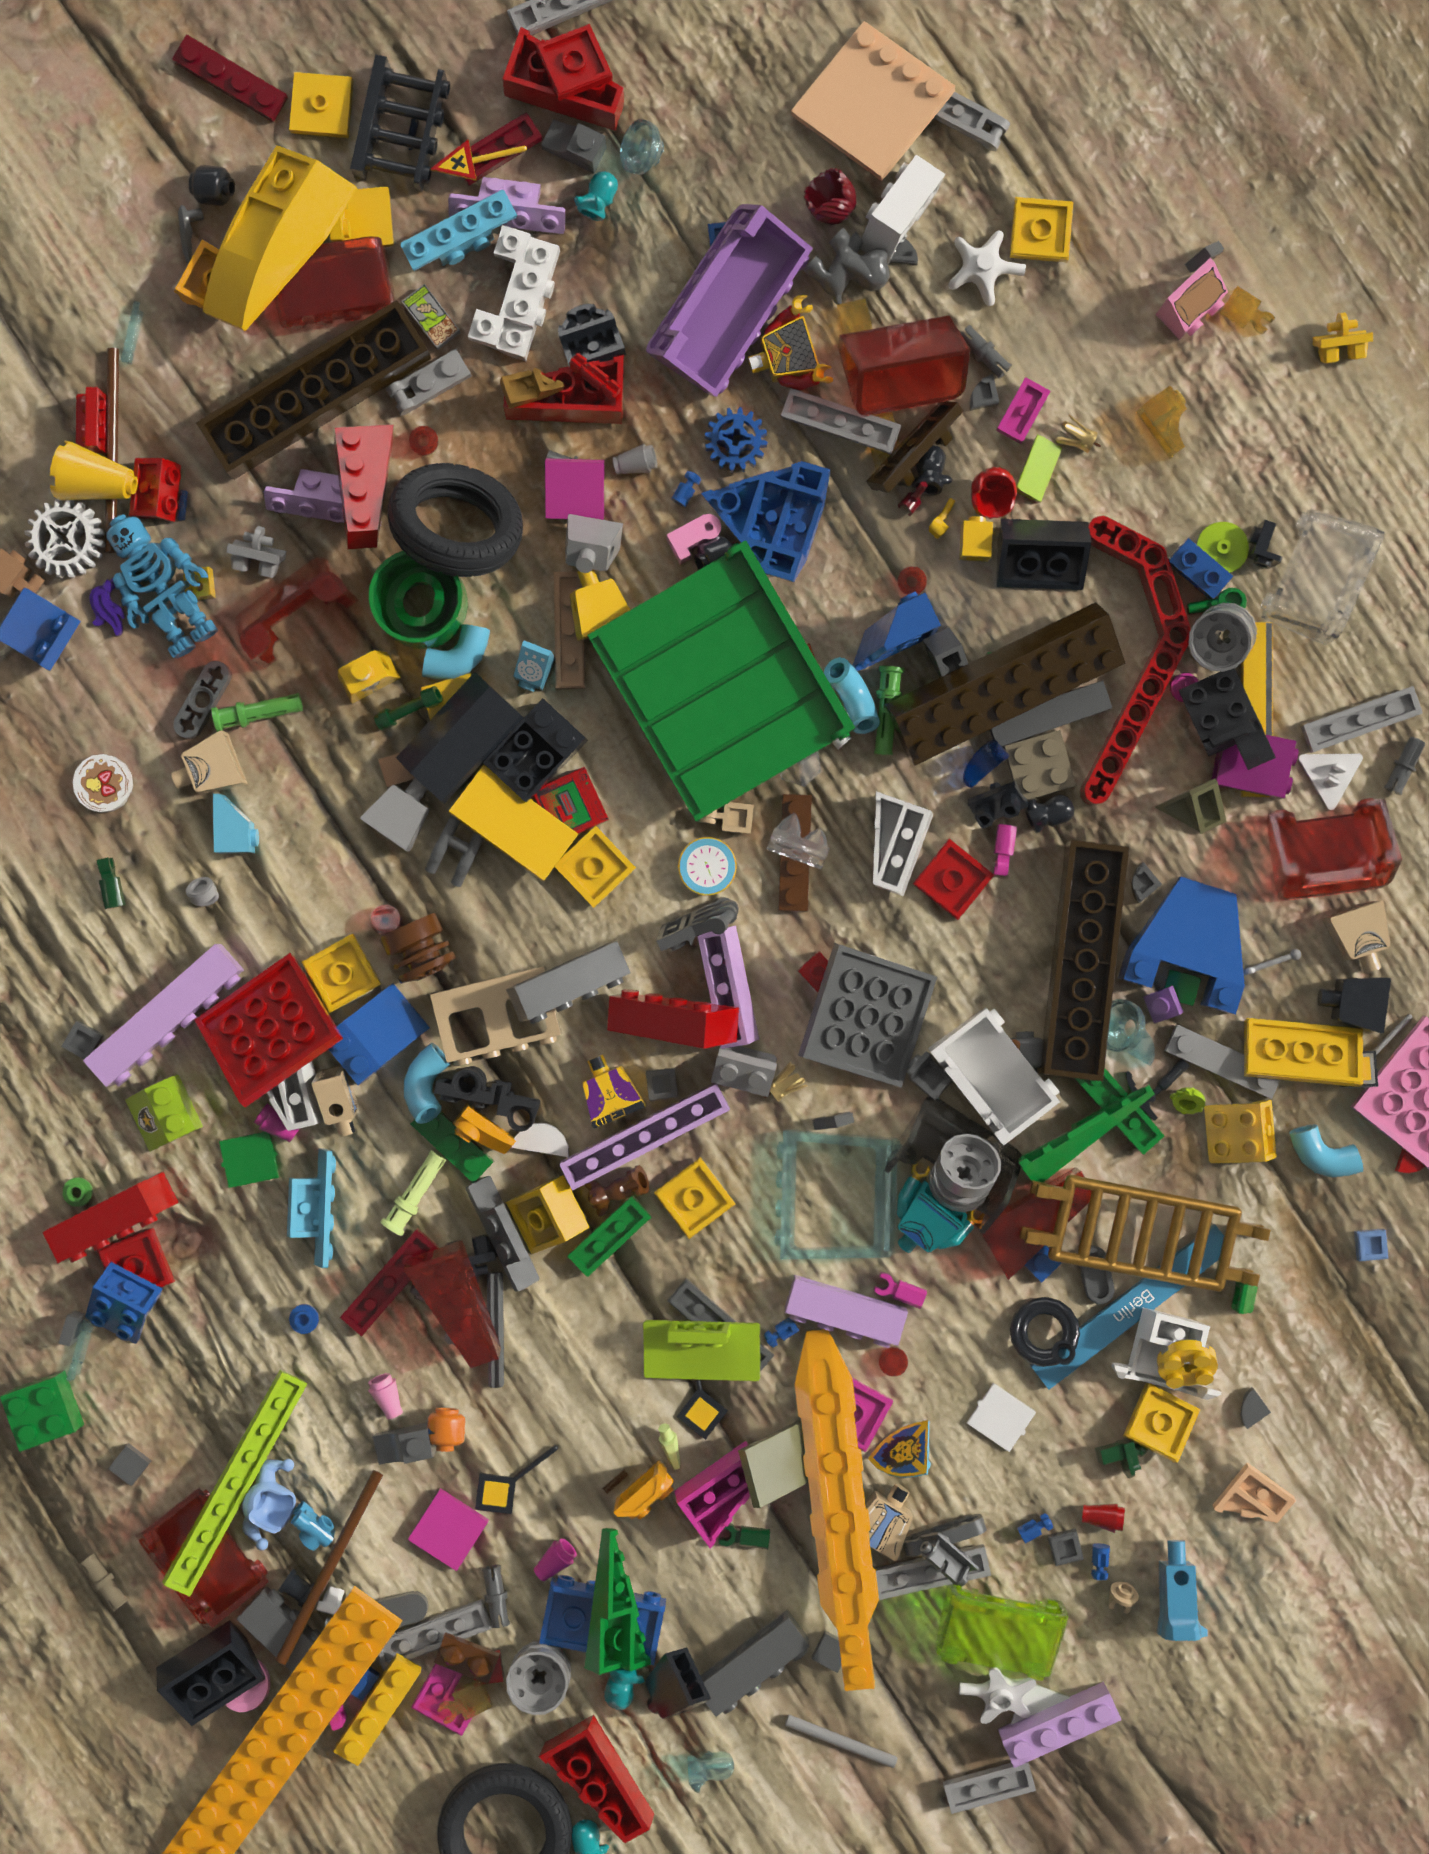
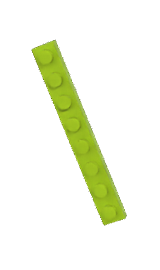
M281 1369L279 1370L162 1580L164 1586L189 1597L191 1596L305 1390L307 1383L304 1380Z

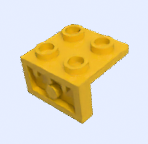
M388 187L356 189L330 232V240L336 251L394 245L390 191Z
M1259 1100L1244 1104L1206 1105L1204 1107L1210 1163L1267 1162L1277 1158L1272 1100Z

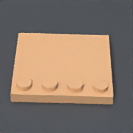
M863 21L793 107L791 114L799 122L883 181L953 95L955 85L870 24Z

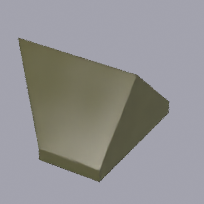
M1216 779L1199 784L1155 806L1158 810L1196 829L1200 834L1227 822Z

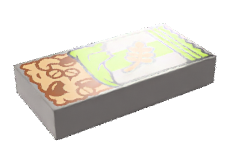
M425 284L401 301L437 350L461 333Z

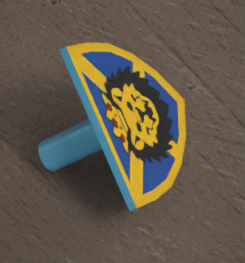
M930 1421L916 1422L893 1432L875 1448L868 1457V1460L878 1470L890 1476L910 1478L928 1475V1469L931 1466L928 1460Z

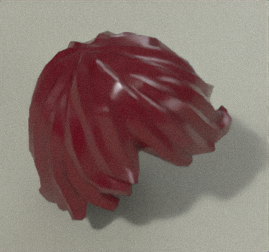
M836 167L821 172L819 176L814 177L809 186H806L803 198L806 202L805 205L810 213L824 224H840L848 219L849 215L856 208L855 188L842 170Z

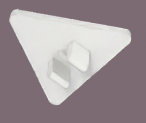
M1302 754L1298 757V761L1326 808L1330 811L1336 808L1363 759L1361 754Z

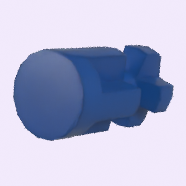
M687 471L684 475L687 482H680L671 497L672 501L685 508L695 493V490L692 488L693 484L699 485L701 482V478L691 471Z
M788 1317L775 1326L776 1332L773 1334L769 1330L766 1331L764 1338L769 1346L773 1348L778 1345L776 1341L778 1338L785 1341L800 1330L795 1321Z
M1046 1513L1040 1515L1041 1521L1039 1522L1032 1519L1017 1527L1025 1544L1041 1536L1042 1528L1045 1527L1048 1531L1053 1529V1524Z
M1095 1543L1092 1546V1563L1097 1568L1091 1570V1575L1095 1580L1108 1579V1573L1104 1570V1567L1109 1566L1110 1546L1107 1544Z

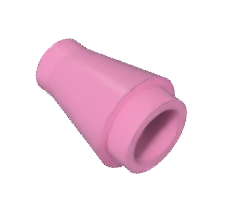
M384 1373L371 1379L368 1382L370 1386L368 1392L384 1412L386 1419H393L401 1415L403 1411L400 1406L396 1379L392 1378L390 1373Z

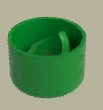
M404 551L388 557L377 568L369 587V604L376 622L394 640L410 648H434L448 642L461 629V625L464 623L467 615L468 597L461 578L458 575L450 576L442 574V572L438 573L430 570L426 566H422L414 561ZM417 585L429 586L435 592L433 607L423 617L409 616L404 608L406 593Z

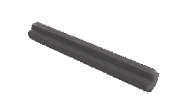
M489 1272L487 1274L488 1386L490 1388H501L504 1385L502 1272Z

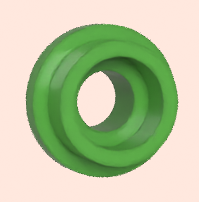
M81 1177L70 1179L63 1187L64 1200L74 1207L87 1204L93 1195L91 1184ZM74 1187L81 1190L79 1198L73 1195Z

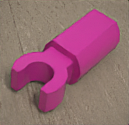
M997 825L994 854H997L994 875H1008L1009 858L1014 853L1016 826Z
M880 1272L879 1276L886 1279L888 1285L883 1289L875 1286L874 1291L881 1296L892 1294L893 1299L921 1309L927 1295V1290L902 1280L898 1282L893 1281V1278L888 1273Z

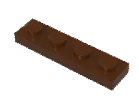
M782 794L779 911H808L812 795Z

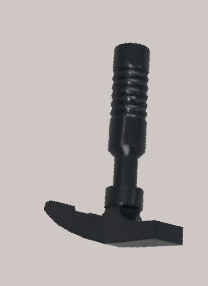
M1180 1059L1157 1082V1086L1153 1089L1155 1095L1140 1106L1153 1121L1158 1117L1152 1111L1149 1104L1150 1102L1153 1103L1161 1091H1166L1190 1067L1183 1059ZM1126 1071V1081L1132 1093L1137 1090L1136 1084L1132 1080V1074Z

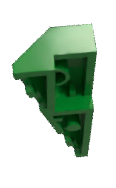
M1149 1084L1075 1122L1071 1125L1070 1131L1019 1157V1164L1031 1181L1044 1183L1155 1095Z
M603 1528L601 1533L584 1666L585 1669L598 1675L621 1668L630 1672L651 1665L650 1656L645 1653L643 1642L646 1641L645 1635L640 1631L637 1621L639 1612L630 1577L625 1574L622 1563L625 1557L623 1552L619 1550L616 1540L618 1530L614 1528Z

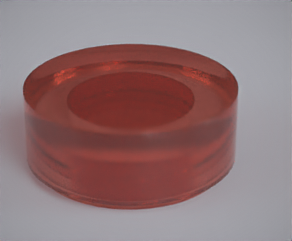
M890 1346V1348L886 1347L880 1352L878 1363L884 1374L896 1377L903 1374L907 1369L908 1358L900 1347Z

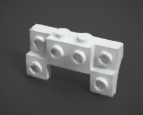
M502 225L494 256L513 262L515 265L499 316L476 309L468 334L469 340L496 349L510 357L523 361L527 360L537 325L542 326L545 319L546 309H543L545 299H550L553 293L555 282L551 281L560 253L558 245L532 238L530 233Z

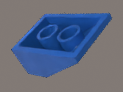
M392 983L337 1026L343 1039L328 1050L356 1084L360 1085L430 1029V1027L397 986Z

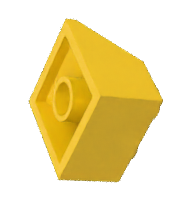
M564 1175L545 1182L506 1202L531 1254L564 1243L589 1228L584 1213L580 1209Z

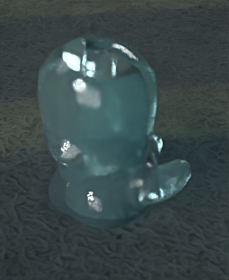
M707 1751L702 1758H696L692 1755L687 1756L689 1785L696 1793H700V1789L706 1781L726 1780L734 1772L733 1757L725 1751L714 1753Z

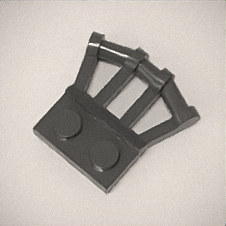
M720 897L691 913L663 924L656 940L660 950L663 951L668 948L671 951L677 950L686 945V940L692 946L696 936L711 931L718 935L724 933L728 925L737 919L738 904L729 898Z

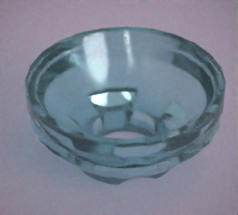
M638 119L627 129L620 150L621 164L626 172L642 175L660 162L661 154L664 151V144L661 140L660 132L654 123L645 119Z
M1125 999L1112 1000L1107 1050L1127 1052L1134 1049L1142 1040L1145 1032V1017L1140 1007L1135 1003ZM1132 1019L1135 1023V1030L1132 1035L1127 1036L1125 1024Z

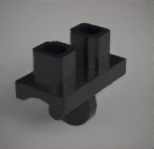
M1016 781L1003 786L995 782L990 785V791L969 798L967 804L980 827L984 829L992 826L994 820L1004 816L1010 819L1018 816L1020 810L1028 807V800L1020 792Z
M487 1234L472 1237L473 1253L464 1254L461 1240L446 1243V1259L442 1263L444 1271L468 1266V1269L458 1271L459 1278L465 1279L470 1277L472 1285L479 1284V1275L487 1274L489 1271L487 1265L477 1267L476 1264L494 1261L498 1257Z

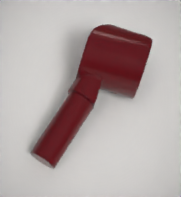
M923 481L913 493H907L899 502L898 508H901L902 505L907 507L909 510L908 516H911L921 505L920 496L926 489L927 483Z

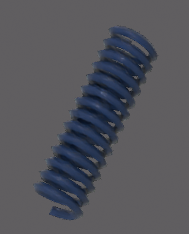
M411 119L408 135H416L419 125L417 119Z
M180 490L178 508L183 509H178L181 511H178L180 513L177 514L180 515H177L179 516L177 518H179L178 521H185L188 492Z

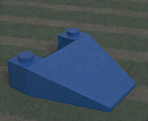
M1179 877L1126 950L1118 979L1152 988L1159 963L1162 961L1209 976L1200 1005L1236 1015L1245 987L1237 894Z

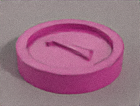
M1190 673L1177 675L1170 684L1171 695L1177 701L1184 702L1179 690L1198 682V679Z

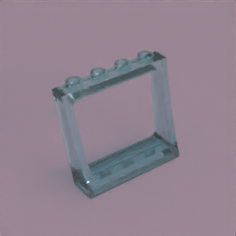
M800 1130L783 1131V1142H779L777 1147L778 1159H783L782 1171H778L776 1178L777 1188H782V1200H778L776 1203V1216L781 1217V1229H777L775 1234V1244L780 1246V1259L888 1258L895 1254L898 1138ZM798 1141L871 1147L875 1150L873 1246L798 1248L795 1245L796 1151Z

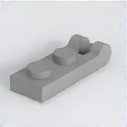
M956 92L953 93L934 117L939 122L981 143L990 151H997L1001 143L999 139L1002 133H1006L1010 126V122L1007 119ZM985 123L991 125L990 133L982 129Z
M454 349L401 381L392 383L386 388V391L390 398L396 400L398 404L396 408L400 415H406L472 377L457 349ZM412 388L415 396L408 399L404 392Z

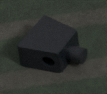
M1391 978L1336 979L1334 990L1320 988L1317 997L1318 1006L1332 1007V1020L1367 1031L1384 1033Z
M687 1647L665 1653L645 1680V1685L651 1696L647 1700V1707L652 1713L659 1714L662 1719L685 1713L711 1699Z

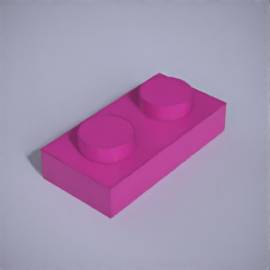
M1025 377L996 431L1022 444L1051 391Z

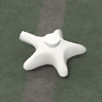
M996 231L986 244L980 248H974L962 237H957L954 242L963 259V266L950 280L948 285L950 289L954 290L965 283L973 282L977 285L984 303L987 306H992L995 303L994 284L996 278L1003 274L1024 276L1026 264L1007 262L1000 258L999 248L1004 238L1002 231Z
M992 1667L989 1670L990 1680L979 1684L959 1683V1695L978 1696L986 1703L980 1719L982 1724L990 1723L1001 1712L1008 1710L1015 1712L1024 1719L1030 1716V1712L1023 1703L1022 1697L1036 1686L1035 1679L1008 1678L997 1667Z

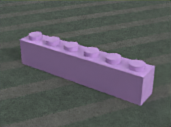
M214 944L83 1060L84 1063L106 1087L115 1084L119 1087L132 1076L129 1073L130 1070L136 1065L142 1067L152 1059L153 1055L151 1052L160 1045L163 1048L175 1038L173 1032L180 1026L184 1029L194 1022L197 1018L195 1013L202 1007L208 1009L219 999L217 994L224 987L229 990L241 980L238 975L244 969L222 944Z
M713 1083L562 1160L559 1165L573 1191L729 1111L730 1107L719 1085Z

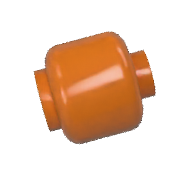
M436 1408L435 1413L428 1416L427 1426L430 1443L436 1445V1451L452 1452L454 1451V1446L464 1442L465 1417L459 1414V1409Z

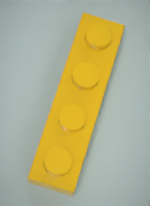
M396 1653L334 1746L333 1752L359 1766L421 1673L422 1667Z

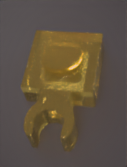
M1239 286L1234 289L1219 312L1243 329L1250 322L1260 334H1265L1268 330L1261 325L1260 320L1266 319L1272 323L1275 319L1274 315L1270 312L1258 310L1257 308L1262 301Z
M474 1680L454 1690L452 1695L455 1700L442 1702L437 1711L440 1712L443 1709L451 1711L452 1714L444 1718L443 1721L444 1724H449L461 1713L466 1721L492 1708L493 1703L483 1683L479 1680Z

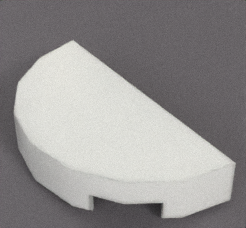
M534 1123L528 1130L519 1132L514 1138L516 1142L511 1147L569 1157V1145L564 1135L555 1126L547 1123Z

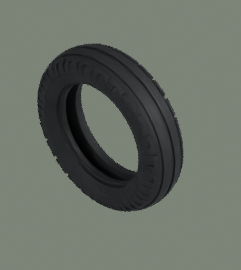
M435 463L416 468L397 483L388 503L387 516L390 531L400 548L420 565L426 566V568L438 573L442 572L445 575L475 577L496 571L513 557L522 539V514L515 498L495 478L488 474L485 475L484 472L475 468L470 469L469 466L454 465L453 463ZM449 497L460 499L482 510L492 521L495 533L488 539L478 542L467 543L449 540L428 529L417 516L416 507L421 502L431 498Z
M498 1763L479 1768L464 1777L452 1789L442 1806L437 1826V1841L440 1854H472L464 1836V1821L470 1810L477 1803L497 1794H510L521 1797L532 1804L539 1812L546 1832V1840L539 1854H569L572 1839V1823L567 1804L557 1787L548 1778L532 1768L513 1763Z

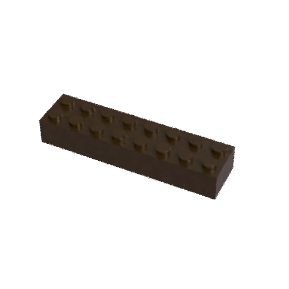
M395 300L199 420L196 424L226 473L235 480L432 358L401 305Z
M1095 602L885 704L905 754L916 766L1126 663L1109 613Z
M1070 840L1065 843L1043 1035L1042 1064L1039 1074L1103 1081L1129 847L1078 840Z

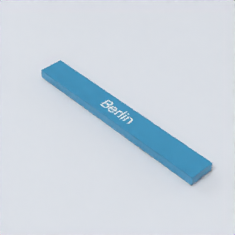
M1215 1224L1210 1226L1199 1275L1219 1260L1224 1235ZM1195 1239L1175 1254L1172 1267L1173 1272L1187 1274ZM1147 1278L1141 1279L1079 1327L1080 1337L1075 1349V1359L1072 1363L1047 1367L1030 1364V1366L1048 1390H1050L1140 1320L1143 1307L1154 1310L1185 1285ZM1065 1348L1058 1352L1059 1357L1063 1359L1067 1358L1070 1354Z

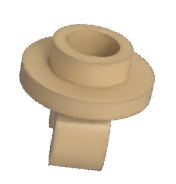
M1127 1582L1113 1583L1109 1590V1609L1113 1610L1114 1605L1118 1603L1124 1606V1613H1129L1131 1607L1136 1605L1139 1599L1138 1592Z

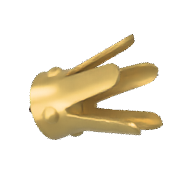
M1069 414V417L1083 429L1067 421L1063 422V427L1080 440L1057 437V443L1074 446L1086 453L1090 451L1093 445L1101 447L1100 444L1095 442L1098 432L1085 428Z
M791 1061L772 1081L768 1097L772 1094L778 1102L787 1094L808 1086L801 1085L805 1082V1079L800 1078L798 1073L789 1076L795 1070V1064H792Z

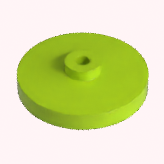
M1216 522L1209 525L1200 533L1196 545L1229 573L1239 569L1246 561L1249 553V542L1246 534L1240 527L1230 522Z

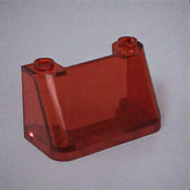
M322 557L310 560L237 615L235 619L236 632L242 648L252 661L265 669L277 661L274 656V646L280 639L272 628L315 596L326 605L331 602H338L346 608H349L359 600L331 562Z
M1373 798L1362 799L1354 807L1351 814L1296 821L1295 814L1285 809L1276 810L1268 814L1266 823L1276 894L1280 900H1295L1382 888L1394 880L1402 862V856L1385 798L1376 800Z
M200 1487L195 1489L135 1534L139 1544L164 1577L210 1496L209 1491L206 1489L203 1491ZM226 1531L191 1596L189 1597L176 1590L174 1591L196 1621L204 1629H212L269 1582L265 1576L268 1574V1571L258 1559L254 1562L247 1558L228 1531Z

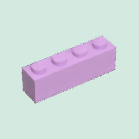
M736 925L728 927L724 933L719 935L712 931L699 935L698 941L711 1004L739 1007L737 1042L720 1045L721 1049L747 1045L759 1040Z
M794 1275L785 1305V1313L790 1314L789 1318L802 1323H806L807 1319L818 1322L817 1326L828 1331H834L835 1327L846 1330L845 1335L855 1339H862L863 1336L874 1339V1344L890 1348L891 1344L899 1345L908 1314L906 1307L798 1275Z
M1101 1682L1029 1718L1012 1725L1010 1723L1003 1726L998 1731L1012 1765L1016 1768L1121 1721V1717L1105 1683Z

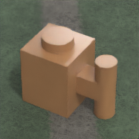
M0 548V592L11 598L18 590L21 592L23 588L36 593L45 580L35 573L31 580L27 582L26 579L33 570L25 565L28 560L14 549L9 553Z

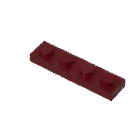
M187 34L172 57L176 65L273 123L288 100L286 93Z
M417 1228L340 1318L362 1337L436 1252L439 1246Z

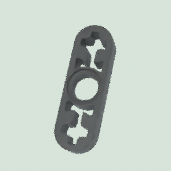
M211 661L203 668L174 719V730L179 736L193 739L202 732L212 714L211 708L217 706L232 678L230 668L224 663ZM221 667L220 673L224 677L222 680L216 679L212 687L217 688L216 693H214L211 689L202 685L204 682L210 685L214 678L210 674L213 669L219 670ZM200 692H207L210 696V703L205 708H199L195 704V697ZM191 707L194 711L203 715L201 718L195 715L192 720V724L195 726L194 730H187L184 733L185 727L182 725V721H189L193 716V713L188 712Z
M973 1514L911 1534L905 1538L903 1547L906 1556H918L922 1554L920 1546L924 1543L919 1538L920 1535L939 1532L946 1535L950 1542L954 1544L981 1535L987 1528L982 1514Z

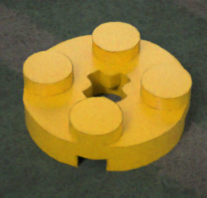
M1182 1340L1168 1345V1351L1164 1352L1163 1355L1160 1351L1157 1356L1158 1373L1166 1381V1385L1173 1389L1197 1384L1209 1385L1213 1382V1375L1218 1369L1215 1350L1211 1346H1209V1349L1202 1347V1342L1197 1340Z

